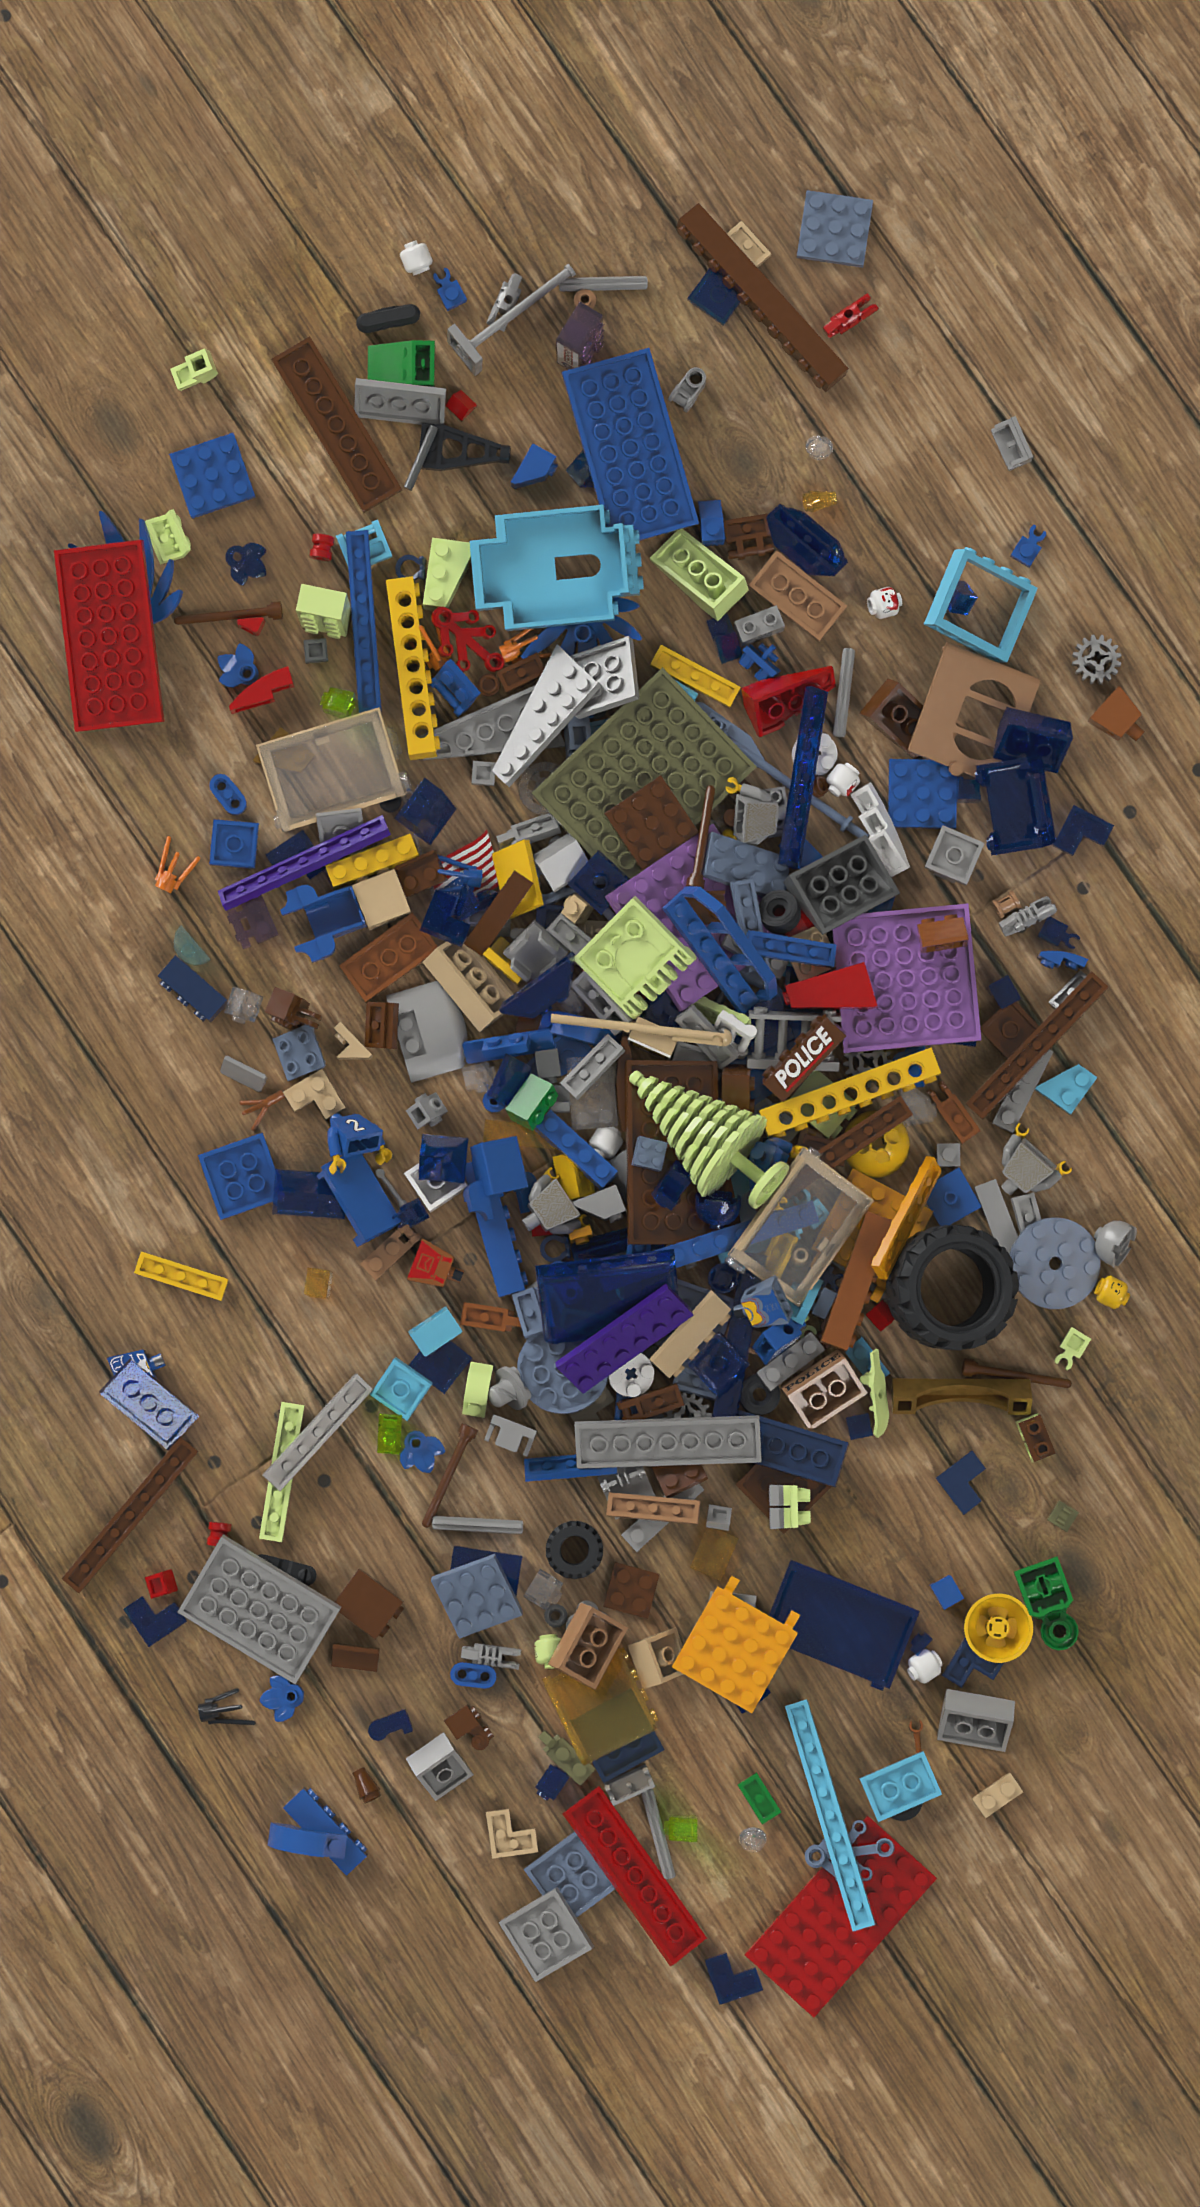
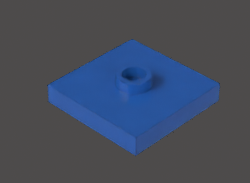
M213 819L209 865L255 869L259 823Z
M960 1168L939 1178L926 1202L933 1211L932 1214L939 1226L951 1225L982 1207Z

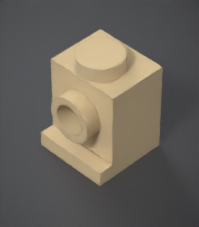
M581 892L570 895L563 904L564 909L561 913L573 923H585L596 907V904Z

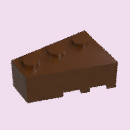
M746 1064L726 1065L722 1072V1101L725 1102L726 1106L732 1104L740 1110L745 1109L754 1113L755 1099H751V1091H755V1077H751V1068H747Z

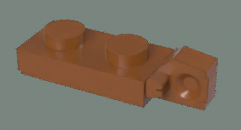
M463 1303L460 1325L502 1332H512V1326L521 1328L519 1318L514 1317L515 1311L499 1307Z

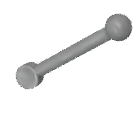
M378 1169L376 1176L381 1178L399 1202V1207L405 1209L408 1203L402 1200L385 1177L384 1170Z

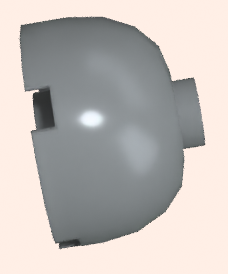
M1111 1221L1104 1227L1100 1226L1094 1235V1239H1096L1095 1249L1099 1258L1112 1267H1115V1265L1119 1266L1131 1250L1128 1246L1130 1239L1135 1241L1137 1228L1123 1221Z

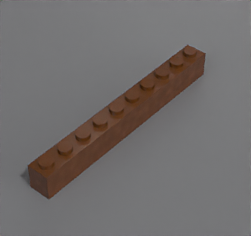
M699 203L679 218L676 226L678 234L692 244V248L698 256H703L711 271L717 272L722 277L724 285L728 289L732 288L737 294L740 303L744 306L747 305L751 309L753 317L767 327L769 335L780 341L783 350L797 360L799 368L803 372H808L816 387L822 388L827 392L846 376L849 368Z

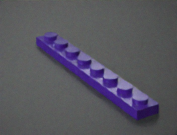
M381 815L219 890L218 894L225 911L237 907L242 903L259 897L268 891L390 836L391 833L384 816Z

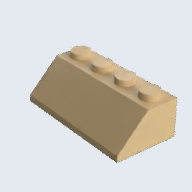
M462 931L437 947L423 961V964L476 1029L481 1032L495 1023L520 1001L487 960L463 944L467 936Z
M711 1290L692 1311L694 1316L682 1323L649 1360L668 1378L672 1375L676 1378L685 1369L682 1365L685 1360L689 1358L692 1361L700 1352L697 1347L703 1341L707 1344L716 1334L713 1329L718 1324L723 1326L731 1317L728 1314L731 1309Z

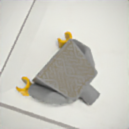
M728 778L727 781L734 783L736 786L734 788L726 786V791L730 794L739 791L740 794H736L734 831L725 829L722 835L756 846L768 836L776 833L777 821L787 819V809L785 806L779 807L771 795L764 790L745 783L740 785L736 778Z
M1021 1123L1016 1126L1015 1134L1010 1137L1003 1149L1002 1165L1005 1168L1002 1173L1008 1179L1001 1187L1009 1195H1012L1018 1187L1024 1193L1030 1190L1039 1192L1050 1189L1062 1178L1061 1175L1069 1174L1072 1171V1168H1069L1066 1172L1062 1170V1165L1066 1161H1062L1056 1166L1025 1138L1029 1128L1025 1133L1018 1131Z
M550 1167L534 1183L528 1196L530 1203L527 1206L532 1213L522 1219L523 1224L528 1231L541 1225L545 1232L550 1231L552 1234H570L575 1229L589 1226L590 1224L585 1225L582 1221L587 1216L585 1214L580 1216V1213L557 1181L559 1174L556 1177L550 1174V1171L553 1169Z

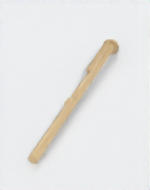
M551 1014V1023L619 1030L630 1033V1030H636L647 1034L672 1036V1041L722 1047L728 1046L732 1042V1034L727 1029H724V1033Z

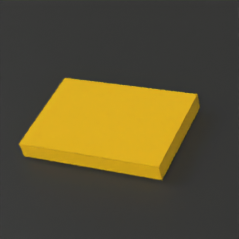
M524 839L492 853L499 890H501L514 870L533 882V885L509 919L543 906L544 903L530 840Z

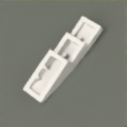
M870 782L853 791L850 795L862 813L859 818L870 835L868 839L889 875L893 877L908 869L910 865L900 838L873 784Z

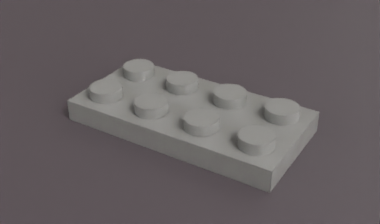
M356 378L354 410L359 418L422 425V423L444 425L445 388Z

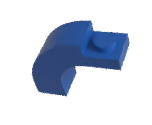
M545 1009L543 1011L538 1030L551 1028L550 1033L555 1036L577 1040L592 1046H596L607 1034L618 1044L620 1043L623 1032L614 1036L609 1029L551 1023V1014L582 1016Z
M271 1822L267 1845L274 1849L296 1854L344 1859L347 1835L307 1830L291 1824Z

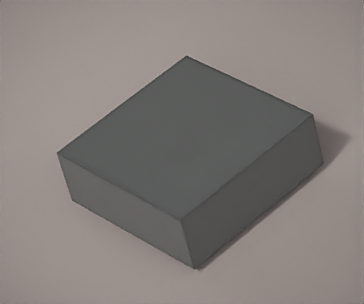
M326 638L303 640L306 664L328 662Z

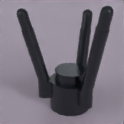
M238 1688L216 1697L205 1699V1703L198 1704L200 1721H208L209 1725L216 1723L256 1724L253 1720L216 1718L220 1717L222 1712L243 1708L242 1705L219 1708L218 1703H215L238 1693Z

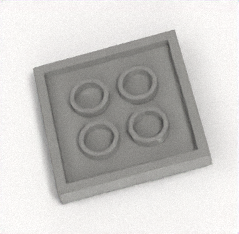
M630 636L571 655L602 686L575 715L578 719L639 699L634 644Z
M558 1887L499 1922L535 1982L594 1947Z

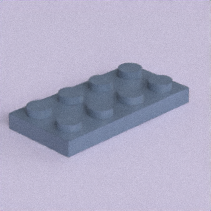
M711 832L707 838L702 875L705 878L729 886L732 881L754 878L756 894L764 897L775 890L786 891L784 881L789 874L791 858Z

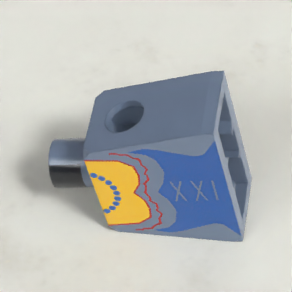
M776 1275L746 1289L741 1298V1304L734 1306L736 1318L748 1317L755 1328L788 1324L793 1314V1310Z

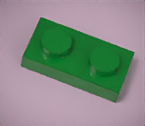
M757 1772L737 1784L762 1825L781 1813L780 1808Z

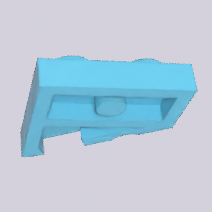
M1078 1064L1036 1086L1035 1090L1071 1115L1097 1077Z

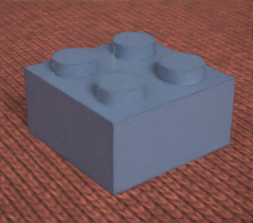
M642 1136L637 1137L631 1165L657 1172L662 1171L668 1143Z
M825 1287L822 1290L820 1289L816 1296L818 1300L816 1303H813L810 1309L812 1311L811 1315L825 1320L837 1293Z

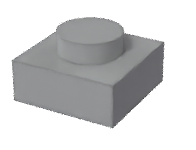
M473 761L472 785L494 786L495 773L492 770L496 762Z
M960 1143L936 1144L937 1163L940 1167H960Z
M709 1504L706 1527L729 1531L732 1508Z

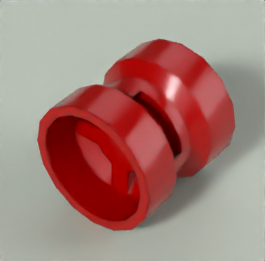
M313 534L312 543L314 545L310 549L309 557L319 561H331V547L334 545L335 538L326 534Z
M209 1522L208 1529L211 1533L207 1538L206 1545L216 1546L223 1535L228 1537L227 1534L231 1531L232 1524Z

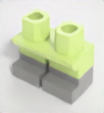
M769 1485V1506H790L789 1508H769L770 1529L798 1528V1525L811 1523L810 1511H798V1502H810V1489L797 1488V1486Z

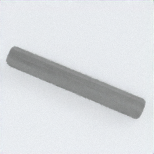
M646 276L567 278L559 284V290H644L648 287V279Z
M844 648L842 653L833 735L836 737H844L846 734L855 649Z
M434 1516L432 1521L434 1530L507 1534L523 1533V1521Z
M650 1789L641 1794L664 1878L668 1880L675 1877V1871L654 1791Z

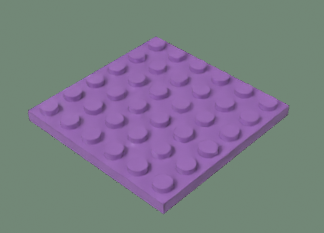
M714 824L709 826L708 834L711 832L720 834ZM699 833L606 895L605 898L614 912L617 914L636 896L684 946L690 948L662 908L686 887L687 878L693 873ZM703 877L705 880V891L725 890L726 908L737 922L731 887ZM757 895L759 904L762 898L761 896ZM763 926V931H764V933L775 934V933H772V932L768 931V930ZM711 933L717 943L721 945L726 934ZM721 947L729 959L734 955ZM698 957L691 965H687L688 967L685 971L679 970L670 960L666 963L678 974V978L675 981L671 980L672 983L666 989V992L680 1012L718 987V984ZM734 965L738 971L745 968V965Z
M969 904L863 913L833 929V941L837 945L835 955L836 970L865 962L878 1008L840 1009L841 1026L846 1032V1037L843 1039L844 1054L981 1041ZM957 914L958 918L963 917L969 938L967 946L921 954L917 924H921V920L935 918V921L944 920V916Z

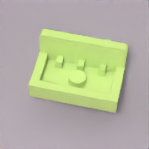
M174 509L169 510L165 515L145 521L160 565L168 563L169 559L174 561L184 558L191 550L190 540L184 534L181 519L176 515Z

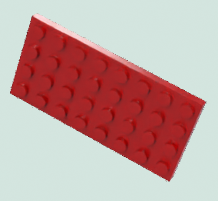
M144 540L54 550L75 732L165 722Z
M868 1815L863 1820L867 1825L865 1833L857 1837L852 1847L876 1844L882 1838L890 1839L895 1846L893 1854L889 1857H881L878 1854L855 1856L858 1863L863 1867H869L873 1872L872 1878L869 1881H863L876 1925L852 1931L838 1882L831 1873L821 1867L744 1954L813 2018L937 1879ZM860 1823L856 1827V1830L858 1832H861L863 1830V1824ZM884 1843L881 1849L883 1852H888L890 1847L887 1843ZM864 1869L861 1875L863 1878L866 1879L869 1877L870 1873L868 1870Z

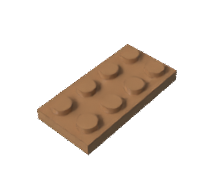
M777 550L748 585L751 590L770 605H777L779 612L818 642L822 640L847 608L845 603Z

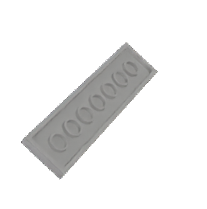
M760 1415L580 1421L574 1424L577 1468L762 1462Z

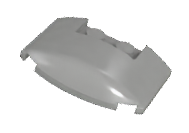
M438 981L386 995L388 1003H399L397 1036L411 1083L464 1068L465 1054L462 1045L463 1042L468 1041L465 1021L460 1008Z

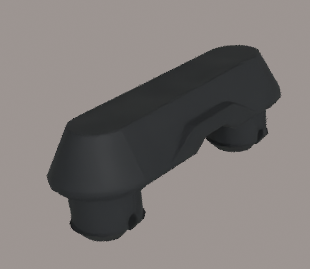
M413 304L381 308L361 314L357 318L356 326L363 333H371L392 327L410 325L419 320L420 310Z
M264 1554L258 1555L307 1586L313 1584L316 1580V1571L309 1565Z

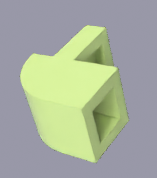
M205 348L186 356L185 363L170 369L177 389L180 391L200 382L204 384L218 374L211 353Z
M476 1362L470 1363L462 1414L485 1418L493 1365Z

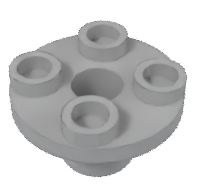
M504 1366L498 1369L495 1374L496 1385L490 1387L488 1391V1399L495 1407L508 1404L515 1410H521L526 1407L528 1400L531 1399V1393L522 1383L518 1369L514 1366L511 1368Z

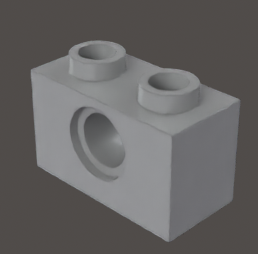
M777 605L734 621V629L741 647L783 632L785 628Z

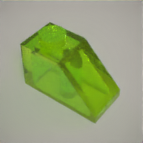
M330 687L328 692L323 693L320 704L323 705V712L342 719L351 716L357 700L354 692Z
M669 1815V1821H664V1835H669V1840L698 1842L697 1816Z

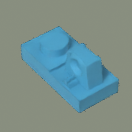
M861 1337L854 1343L853 1348H848L845 1354L862 1375L870 1371V1353L873 1350ZM880 1360L881 1370L886 1377L890 1372Z

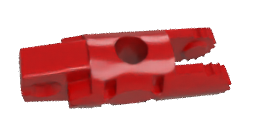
M868 293L830 318L831 322L823 327L824 333L828 338L838 333L842 335L860 321H863L879 310L876 304H872L863 311H860L859 308L867 304L871 299Z

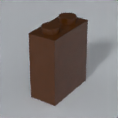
M361 1569L357 1570L335 1600V1603L341 1606L339 1613L375 1640L378 1636L382 1638L390 1629L388 1622L392 1617L397 1619L404 1610V1607L401 1606L404 1602L402 1599Z

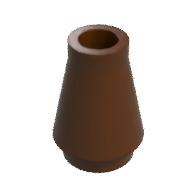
M365 1767L352 1773L359 1799H362L364 1804L381 1796L380 1788L367 1773Z

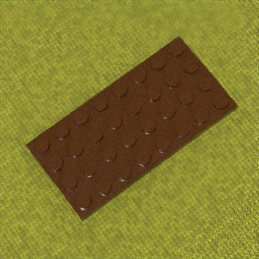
M627 1060L628 1245H673L720 1230L719 1189L709 1196L707 1194L706 1197H702L697 1189V1185L690 1179V1171L688 1173L682 1165L684 1160H679L675 1153V1148H671L669 1143L667 1144L662 1171L657 1172L631 1165L637 1137L642 1136L667 1142L668 1135L662 1134L660 1130L661 1123L656 1124L653 1119V1111L647 1110L645 1106L647 1097L645 1096L644 1099H640L637 1094L639 1087L629 1081L630 1075L637 1070L646 1079L650 1076L659 1078L657 1085L662 1081L672 1083V1088L674 1086L685 1087L683 1091L685 1094L687 1091L693 1090L699 1093V1097L706 1095L712 1097L713 1101L718 1100L717 1061Z

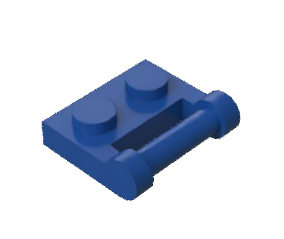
M452 659L442 666L435 677L432 678V684H429L433 689L436 688L450 704L457 717L464 714L481 693Z

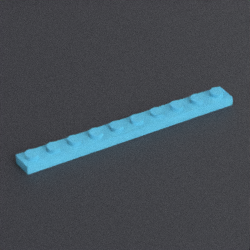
M806 1699L787 1705L785 1709L852 1931L876 1925L809 1702Z

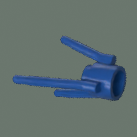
M438 855L441 861L466 869L463 872L438 869L439 874L462 877V883L466 884L440 888L438 890L440 893L464 890L474 891V887H481L483 870L476 869L477 866L467 865Z

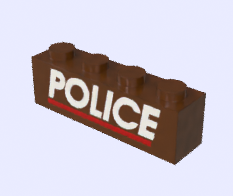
M826 1013L822 1017L817 1016L810 1024L812 1028L806 1034L802 1032L795 1039V1046L791 1050L786 1049L779 1056L778 1059L780 1061L776 1066H769L762 1075L764 1076L762 1079L763 1084L782 1102L795 1091L846 1037V1032Z

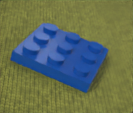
M234 432L169 454L191 519L256 498Z
M889 759L888 814L894 827L941 829L942 825L948 828L956 829L957 776L949 772V767L932 760Z
M263 1132L198 1155L220 1220L286 1198Z

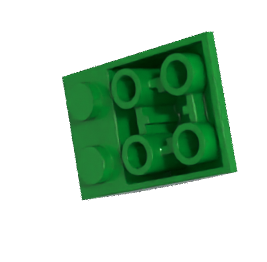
M411 340L368 346L367 379L435 387V341Z

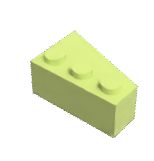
M432 538L423 599V608L425 610L434 611L438 607L449 608L471 563L469 542Z

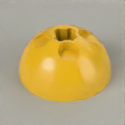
M878 1110L867 1111L856 1116L848 1124L844 1133ZM903 1123L899 1124L846 1161L853 1169L871 1178H881L893 1174L904 1164L909 1154L910 1139L906 1127Z
M990 1594L972 1605L965 1619L964 1632L966 1640L975 1654L990 1662L1004 1663L1016 1659L1028 1648L1033 1636V1621L1025 1605L1015 1597L1007 1594Z

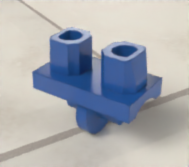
M761 643L758 649L750 644L749 646L746 645L742 650L744 654L741 656L739 663L748 670L755 662L761 667L754 675L758 681L773 678L781 672L769 660L771 659L775 663L779 659L773 653L777 648L774 644L767 648Z

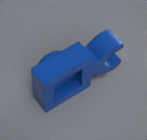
M444 268V273L446 274L444 279H439L436 273L433 274L435 283L442 286L437 289V293L446 310L449 311L467 302V298L457 280L450 282V271Z
M1036 525L1030 528L1028 539L1024 536L1021 537L1010 557L1030 568L1042 548L1037 543L1043 541L1046 536V531H1043L1041 536L1034 535Z

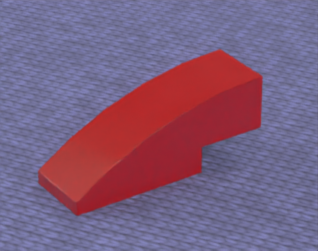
M286 666L275 670L249 685L229 705L231 714L275 702L273 693L293 688L294 683L289 667Z

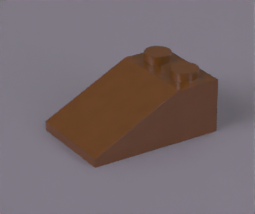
M888 678L860 711V714L911 758L917 759L919 755L907 750L923 705L899 682Z

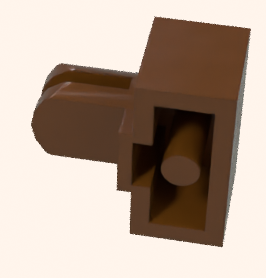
M277 987L274 988L265 1010L266 1014L272 1016L271 1021L291 1030L292 1026L299 1028L302 1024L318 1029L319 1024L305 1019V1016L319 1021L323 1017L309 1011L310 1003L305 999Z

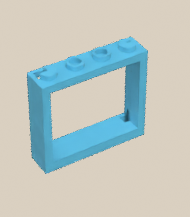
M971 548L956 549L952 554L924 625L993 661L1007 663L1038 588L1031 585V580L1021 576L1018 578L1013 575L1011 569L1006 567L1000 568L994 565V560L977 556V552ZM966 562L1022 590L999 647L943 619Z

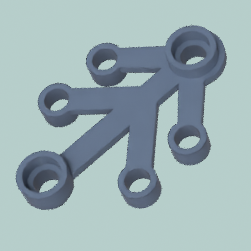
M857 1820L853 1823L852 1829L848 1833L851 1844L854 1843L860 1834L865 1833L867 1825L864 1821ZM857 1823H862L864 1826L861 1832L855 1829ZM824 1838L819 1845H812L806 1850L805 1860L813 1868L823 1867L837 1881L832 1862L829 1861L831 1858ZM887 1838L878 1840L876 1844L853 1847L855 1856L878 1854L881 1857H889L895 1849L894 1843ZM887 1843L890 1849L888 1852L882 1851V1844ZM814 1852L821 1854L820 1860L815 1861L813 1859ZM857 1862L860 1874L864 1869L870 1873L868 1878L862 1877V1880L869 1881L873 1876L872 1870L869 1867H863Z

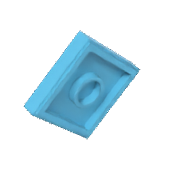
M395 1357L370 1395L408 1421L433 1382Z

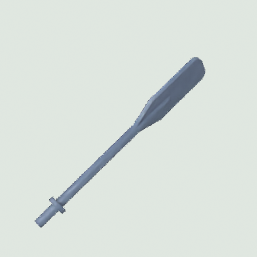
M697 702L708 716L713 712L731 724L726 735L756 765V768L765 771L841 825V832L844 833L845 830H848L858 838L864 835L869 837L868 833L852 823L854 819L852 816L845 818L766 762L750 735L706 704Z

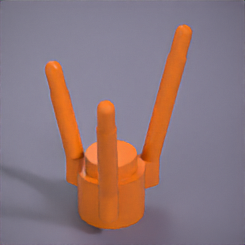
M420 625L419 629L432 651L429 654V662H426L429 669L434 668L435 672H437L449 661L451 655L446 658L441 657L424 627ZM435 627L441 644L439 629ZM409 642V645L415 649L416 645L413 642ZM443 647V651L448 654L447 647Z
M524 629L513 638L503 642L504 645L499 646L505 663L511 661L514 664L523 659L518 657L521 655L519 648L537 640L538 636L535 635L518 644L516 641L533 629ZM544 653L538 655L540 659L550 657L552 654Z
M168 836L159 871L155 878L157 880L155 886L172 893L173 889L178 890L183 880L200 861V857L197 856L178 880L175 881L177 876L173 875L172 872L180 855L179 852L175 853L168 870L164 871L171 837Z

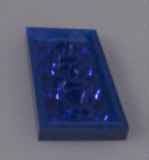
M131 1358L99 1391L101 1396L167 1450L199 1418L193 1409Z

